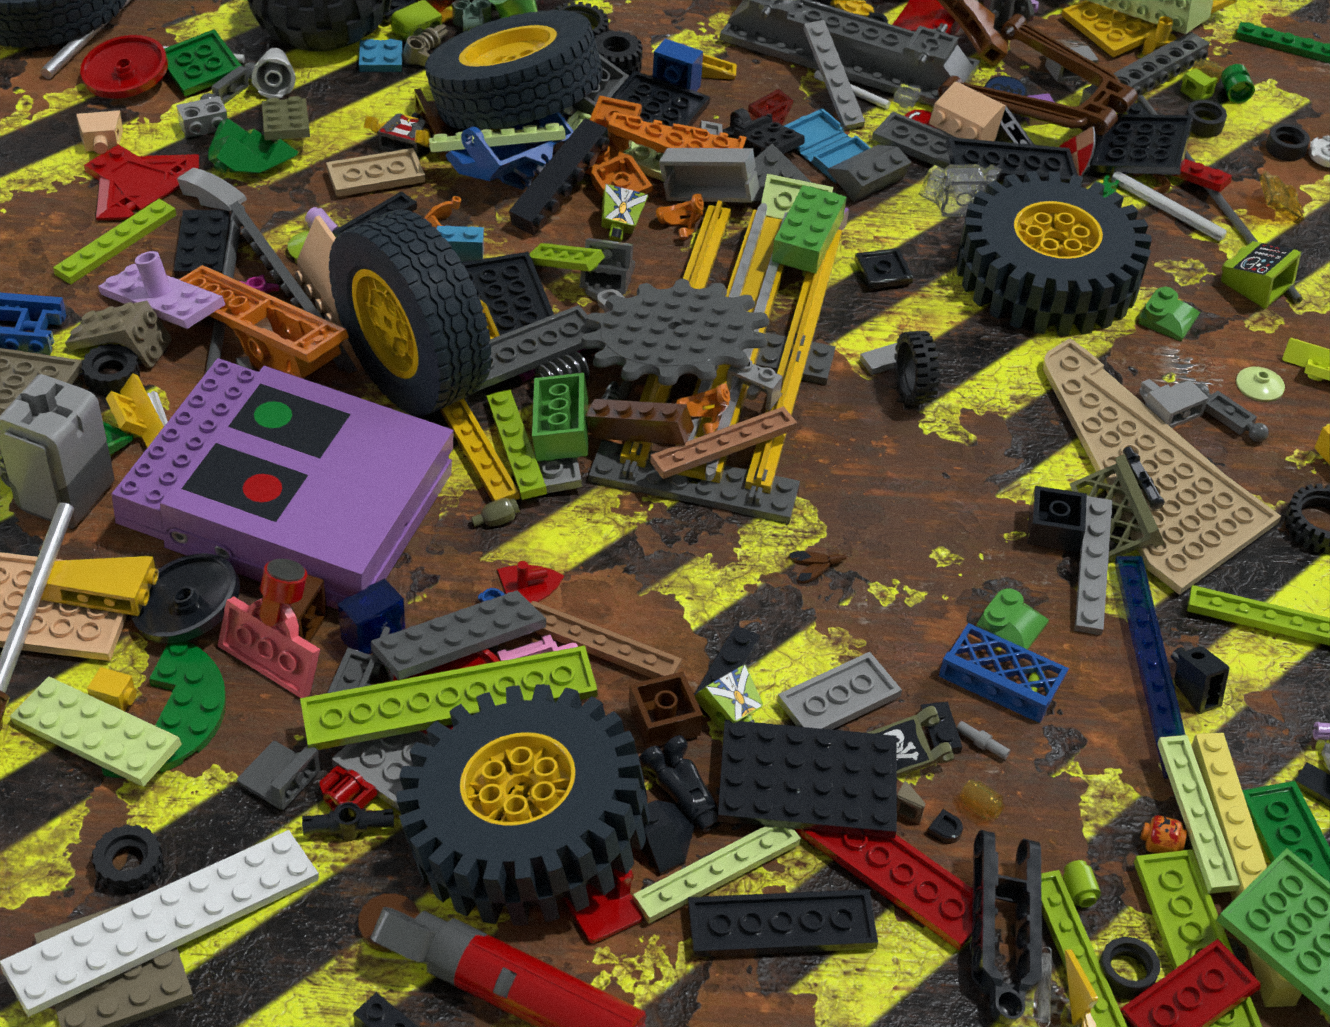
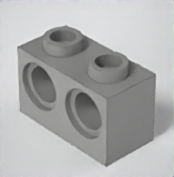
M220 96L176 105L179 124L186 138L216 132L219 123L228 118Z

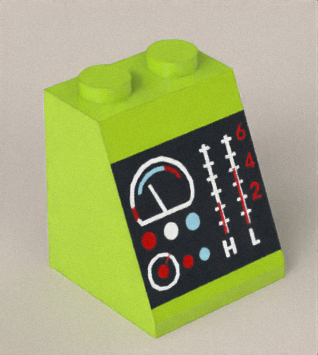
M1252 241L1246 247H1242L1235 257L1231 260L1228 259L1223 264L1221 282L1266 309L1294 285L1301 252Z

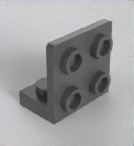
M272 741L237 778V782L242 787L283 811L320 771L318 749L314 747L308 748L307 745L301 752L295 753L277 741Z

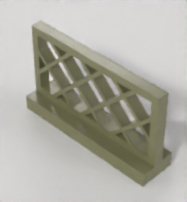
M1125 454L1115 458L1116 464L1069 483L1074 492H1079L1078 489L1087 485L1093 486L1090 494L1087 495L1090 497H1095L1100 488L1109 491L1105 498L1108 500H1112L1115 493L1125 495L1121 504L1112 502V508L1118 510L1115 516L1111 518L1110 541L1116 542L1118 545L1114 550L1109 551L1108 561L1153 543L1155 548L1165 544ZM1116 473L1117 478L1113 485L1103 483L1106 477ZM1124 511L1134 514L1130 523L1119 520ZM1116 526L1126 528L1121 538L1111 535ZM1132 530L1141 532L1144 537L1135 541L1128 540Z

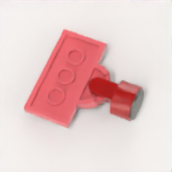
M275 559L269 561L264 566L260 585V592L263 598L253 602L250 606L236 597L226 600L218 647L296 696L305 698L310 696L320 649L298 636L299 625L291 606L292 603L300 601L303 597L307 571L301 564L293 560Z

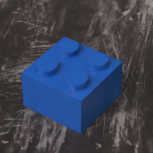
M664 39L654 51L652 77L697 91L701 86L703 51Z

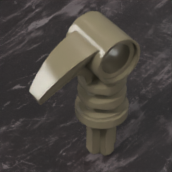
M442 24L434 29L426 28L418 36L408 37L402 55L403 60L408 64L425 66L426 60L430 56L427 52L438 47L441 43V38L447 35L448 30L446 26Z

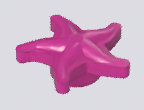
M264 275L252 277L246 283L239 281L266 294L272 291H279V285L266 283Z

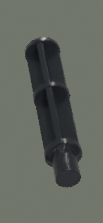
M1132 447L1124 448L1122 452L1125 454L1140 489L1143 490L1147 497L1150 508L1154 510L1160 509L1164 505L1165 500L1160 496L1153 484V479L1149 477L1147 471L1142 466L1140 456L1134 453Z

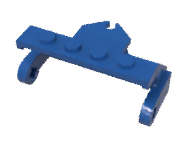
M557 112L537 121L542 127H546L548 123L562 125L565 129L566 139L489 147L485 142L482 131L477 127H470L461 134V141L465 149L449 151L446 157L459 174L487 181L499 177L502 183L523 190L532 183V178L535 176L534 172L539 175L546 162L548 164L552 159V155L557 153L574 131L560 112ZM520 124L514 130L523 129L524 125Z

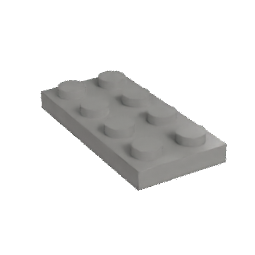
M868 652L779 693L777 702L796 726L832 730L901 697L902 689L871 652Z

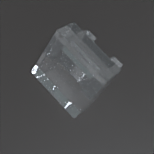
M901 84L894 94L893 102L899 103L898 111L907 113L908 107L913 108L920 98L921 89Z

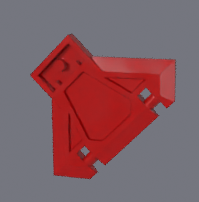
M118 144L84 164L85 172L100 181L96 221L127 220L134 215L132 211H141L156 200L172 193L180 187L177 180L178 177L192 168L199 169V154L137 156Z

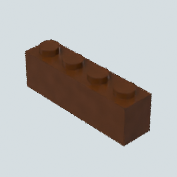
M594 399L585 415L594 439L685 445L694 429L686 404Z

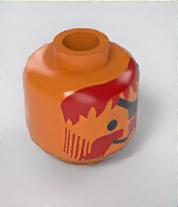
M1159 815L1154 816L1150 823L1144 822L1141 832V840L1146 841L1147 851L1155 854L1183 851L1187 836V830L1183 829L1182 823L1179 820Z

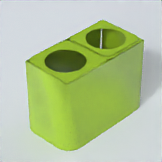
M421 0L400 9L391 16V30L404 42L410 36H418L426 28L434 29L438 25H442V15L426 0Z

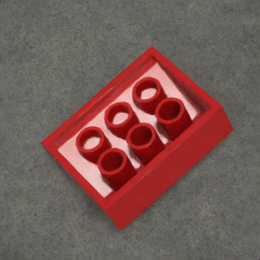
M909 0L892 24L916 32L919 26L937 29L943 23V25L947 24L948 26L945 32L952 36H955L961 28L937 0Z

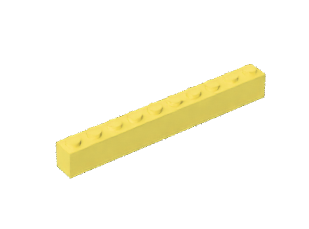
M1224 733L1196 734L1191 747L1241 884L1238 891L1230 892L1234 901L1267 866ZM1247 947L1256 979L1261 983L1260 992L1265 1007L1295 1006L1302 993Z

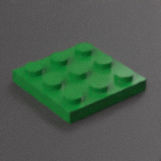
M215 29L165 48L168 58L167 72L184 96L214 85L237 67L242 66Z

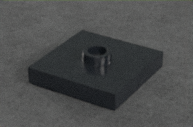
M899 248L855 253L854 260L869 290L913 283L914 277Z

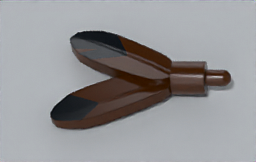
M795 551L789 554V558L796 563L810 565L799 575V582L807 583L815 580L829 569L831 565L840 564L842 560H846L847 555H839L837 553L827 556L816 552Z

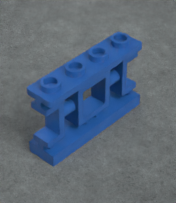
M0 292V320L17 321L15 328L0 327V348L51 355V345L54 344L52 331L46 329L48 324L61 325L65 321L66 311L63 297Z

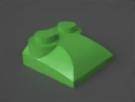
M1160 287L1147 302L1138 324L1182 342L1199 317L1200 312L1185 302L1178 300V294L1172 288Z
M1003 589L998 592L987 606L977 627L1028 650L1046 627L1049 619L1023 603V596L1018 591Z

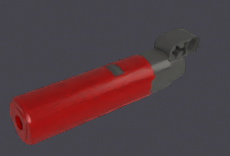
M383 907L370 937L376 943L404 957L426 964L428 973L536 1027H645L646 1012L455 918L447 922L426 911H422L414 919L398 910Z

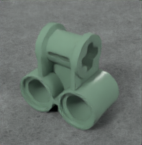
M454 0L452 2V21L457 26H463V32L491 22V3L489 0H474L473 3H470L469 0Z

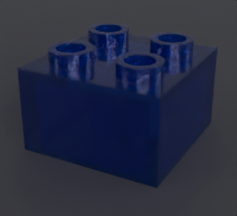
M385 578L377 583L370 584L366 589L338 603L341 640L351 649L370 655L373 653L371 641L380 638L385 626L390 628V634L406 629L404 598Z

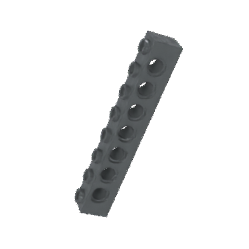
M1189 32L1113 74L1119 78L1120 83L1134 88L1139 96L1151 91L1160 84H1164L1180 73L1191 69L1200 62H1204L1208 56L1210 43L1195 33ZM1092 84L1083 89L1080 105L1091 97L1098 89L1097 86Z

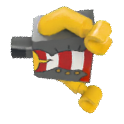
M399 113L383 123H379V119L372 116H366L363 127L371 129L372 132L378 134L380 150L392 152L414 148L419 158L423 146L425 148L430 147L429 138H431V134L426 129V122L419 113H413L411 116Z

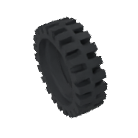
M570 2V5L564 3L562 7L558 5L556 9H552L572 11L584 15L590 24L596 27L593 29L594 37L602 32H608L607 14L602 9L598 10L596 5L591 7L590 3L583 5V2L578 4Z
M927 331L903 332L899 335L897 345L895 346L897 352L894 354V359L896 360L894 369L897 371L895 378H898L897 387L900 388L899 394L900 396L902 395V400L908 405L931 403L935 400V395L938 393V377H940V372L938 371L939 362H937L938 352H935L936 345L933 343L932 336Z
M1310 484L1306 488H1300L1298 492L1293 494L1284 517V521H1286L1285 527L1289 529L1288 533L1290 536L1296 535L1294 540L1297 543L1304 542L1303 547L1308 549L1312 546L1314 547L1313 551L1317 553L1320 549H1323V554L1329 555L1330 531L1317 528L1308 522L1303 516L1301 509L1310 506L1330 509V485L1327 484L1323 488L1322 484H1316L1315 487Z

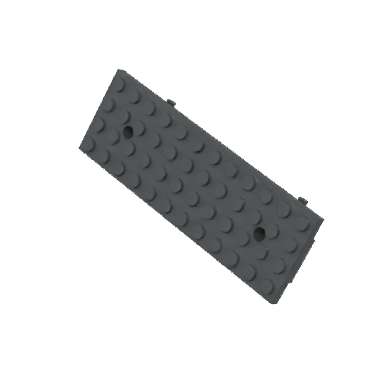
M743 0L728 19V23L720 32L719 39L729 44L745 47L748 50L758 51L768 56L784 59L787 62L800 64L806 68L819 70L803 28L805 23L825 20L848 80L932 106L940 98L938 88L950 76H957L963 83H969L979 68L980 63L979 60L964 55L958 46L959 37L945 32L948 29L947 24L943 25L941 23L937 29L919 26L916 32L811 0Z

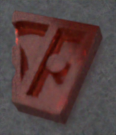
M777 89L749 104L748 112L756 119L771 114L773 122L783 125L794 100L780 89Z

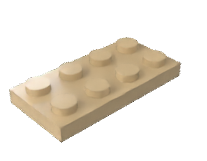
M414 148L326 162L327 172L337 197L425 182V174Z

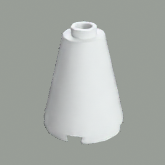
M279 48L269 49L252 70L253 85L262 96L267 98L279 99L293 90L296 77L286 54Z

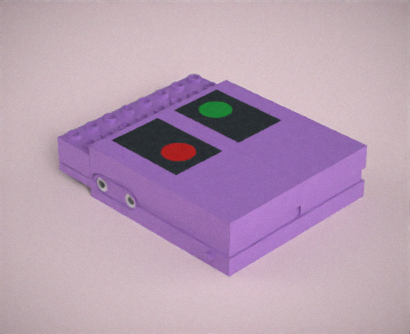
M217 358L113 491L112 501L115 523L164 540L165 548L184 555L208 553L221 556L230 562L237 574L259 582L262 581L264 566L269 561L275 559L293 560L301 564L306 569L308 575L324 580L327 606L362 618L451 475L452 460L449 459V454L453 449V430L267 366H263L257 372Z

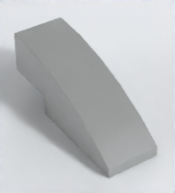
M192 168L177 178L183 195L198 197L202 206L231 211V204L236 201L241 204L247 200L246 196L234 186L216 175L201 169Z

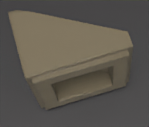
M904 781L897 794V815L920 824L926 803L910 784Z

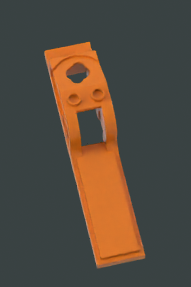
M202 265L179 279L223 296L225 305L208 316L227 324L235 332L246 356H249L251 364L258 372L263 366H267L303 379L340 355V343L349 338L345 328ZM267 317L273 332L265 328H259L255 324Z

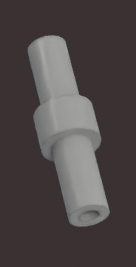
M963 721L958 724L957 731L973 740L974 745L980 749H988L1004 760L1010 754V749L993 740V736L984 730L978 731Z

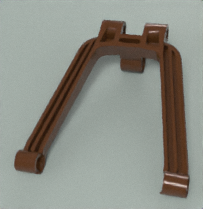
M1014 14L1002 26L1001 33L1003 37L1007 40L1016 39L1097 86L1098 89L1089 99L1079 106H1068L966 82L963 83L959 77L954 75L950 76L938 88V94L941 97L954 82H959L1006 105L1013 114L1065 128H1080L1083 132L1094 127L1097 135H1105L1117 122V113H1125L1138 98L1135 89L1120 83L1119 78L1115 74L1028 25L1026 19L1020 14Z

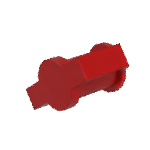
M338 765L319 782L323 799L333 811H335L338 805L345 802L355 803L360 809H363L377 795L376 787L365 781L359 773L352 769L347 771ZM339 779L341 780L331 791H328ZM356 794H360L356 799L350 801Z

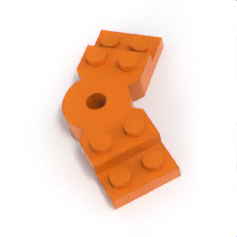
M599 96L590 120L607 128L614 112L639 117L642 111V104ZM608 132L610 140L608 148L601 152L595 164L586 171L587 174L592 176V184L602 199L606 184L645 194L652 192V184L633 157L623 154V151L630 148L632 141Z

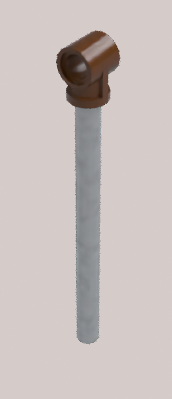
M58 503L0 655V731L3 728L2 717L10 699L5 692L74 512V507L67 503Z

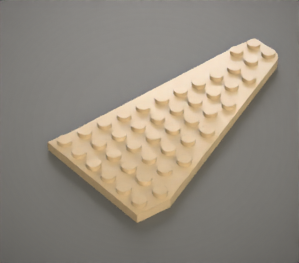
M1069 338L1046 353L1043 371L1096 472L1116 464L1115 458L1123 455L1122 451L1126 447H1132L1134 453L1140 456L1142 466L1147 471L1149 477L1153 479V484L1160 496L1165 500L1164 505L1160 509H1151L1150 503L1141 489L1165 544L1155 548L1153 543L1137 549L1147 570L1180 595L1277 525L1281 515L1219 470L1103 369L1104 365L1097 358ZM1116 473L1106 477L1103 483L1113 485L1117 478ZM1115 493L1112 502L1121 504L1125 495ZM1124 511L1121 520L1130 523L1134 514ZM1132 530L1130 537L1132 541L1144 537L1141 532Z

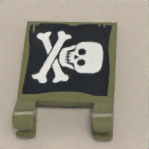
M934 706L926 707L917 715L867 732L897 736V777L934 763H947L954 759L952 748L947 742L939 744L930 751L921 728L924 726H934L940 722Z

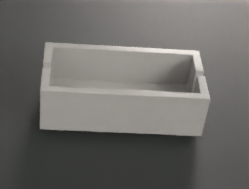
M667 148L659 161L662 179H666L663 184L667 201L692 200V195L697 193L702 195L703 202H718V200L723 202H752L759 190L757 171H754L756 165L753 148Z

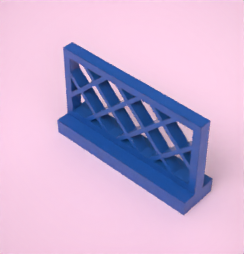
M968 623L951 651L947 652L944 656L939 677L1041 723L1069 668ZM971 634L980 638L982 643L970 644L967 637ZM1000 647L1007 654L995 656L992 648ZM986 650L989 657L977 659L974 651ZM968 653L971 660L967 661L957 656V654ZM1018 659H1026L1031 662L1032 666L1021 667ZM1011 661L1014 669L1002 670L999 663ZM993 664L996 672H991L981 666ZM1050 670L1059 675L1055 678L1046 679L1043 671ZM1037 672L1040 680L1028 682L1025 674ZM1018 675L1021 684L1015 683L1006 677ZM1031 687H1043L1047 696L1033 691Z

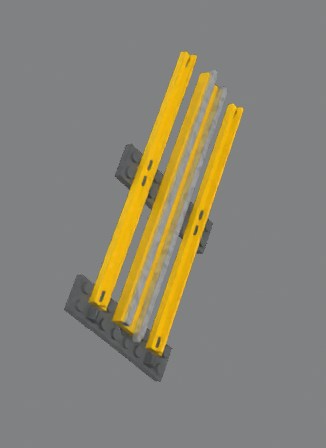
M718 200L716 206L708 205L683 279L688 280L694 289L706 288L730 218L731 209L723 208V201ZM762 203L757 210L752 212L726 297L750 295L755 302V306L747 312H763L770 318L786 266L772 262L774 239L788 213L785 212L783 220L766 217L767 205ZM837 230L817 273L806 272L788 337L766 333L767 327L758 328L753 331L765 334L768 340L767 346L743 350L753 364L762 368H771L776 374L782 376L780 391L782 395L771 410H766V413L784 406L792 416L801 380L822 385L827 384L836 346L812 341L841 240L842 230ZM723 364L715 368L717 376L713 380L703 381L698 378L693 395L727 383V373L731 365ZM649 374L639 402L667 403L673 385H661L657 375ZM739 382L732 390L729 407L720 415L719 426L714 432L738 423L747 389L749 388L748 385ZM715 405L704 406L703 410L714 408ZM691 418L694 429L687 441L704 436L703 424L711 423L712 418ZM786 434L756 444L749 470L726 466L728 457L726 455L664 479L650 462L651 455L658 452L651 450L653 443L625 441V444L601 440L589 473V483L637 493L642 492L790 524L800 485L799 480L775 476Z

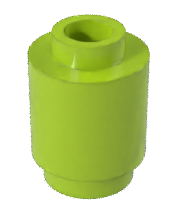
M1083 860L1070 862L1064 867L1063 879L1074 905L1083 908L1093 906L1100 898L1101 891L1092 868Z

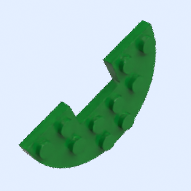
M188 641L167 644L149 678L151 686L173 691L155 726L178 736L182 743L159 769L160 773L182 765L183 760L194 752H201L216 735L226 710L225 685L219 668L207 653ZM102 767L103 776L124 778Z

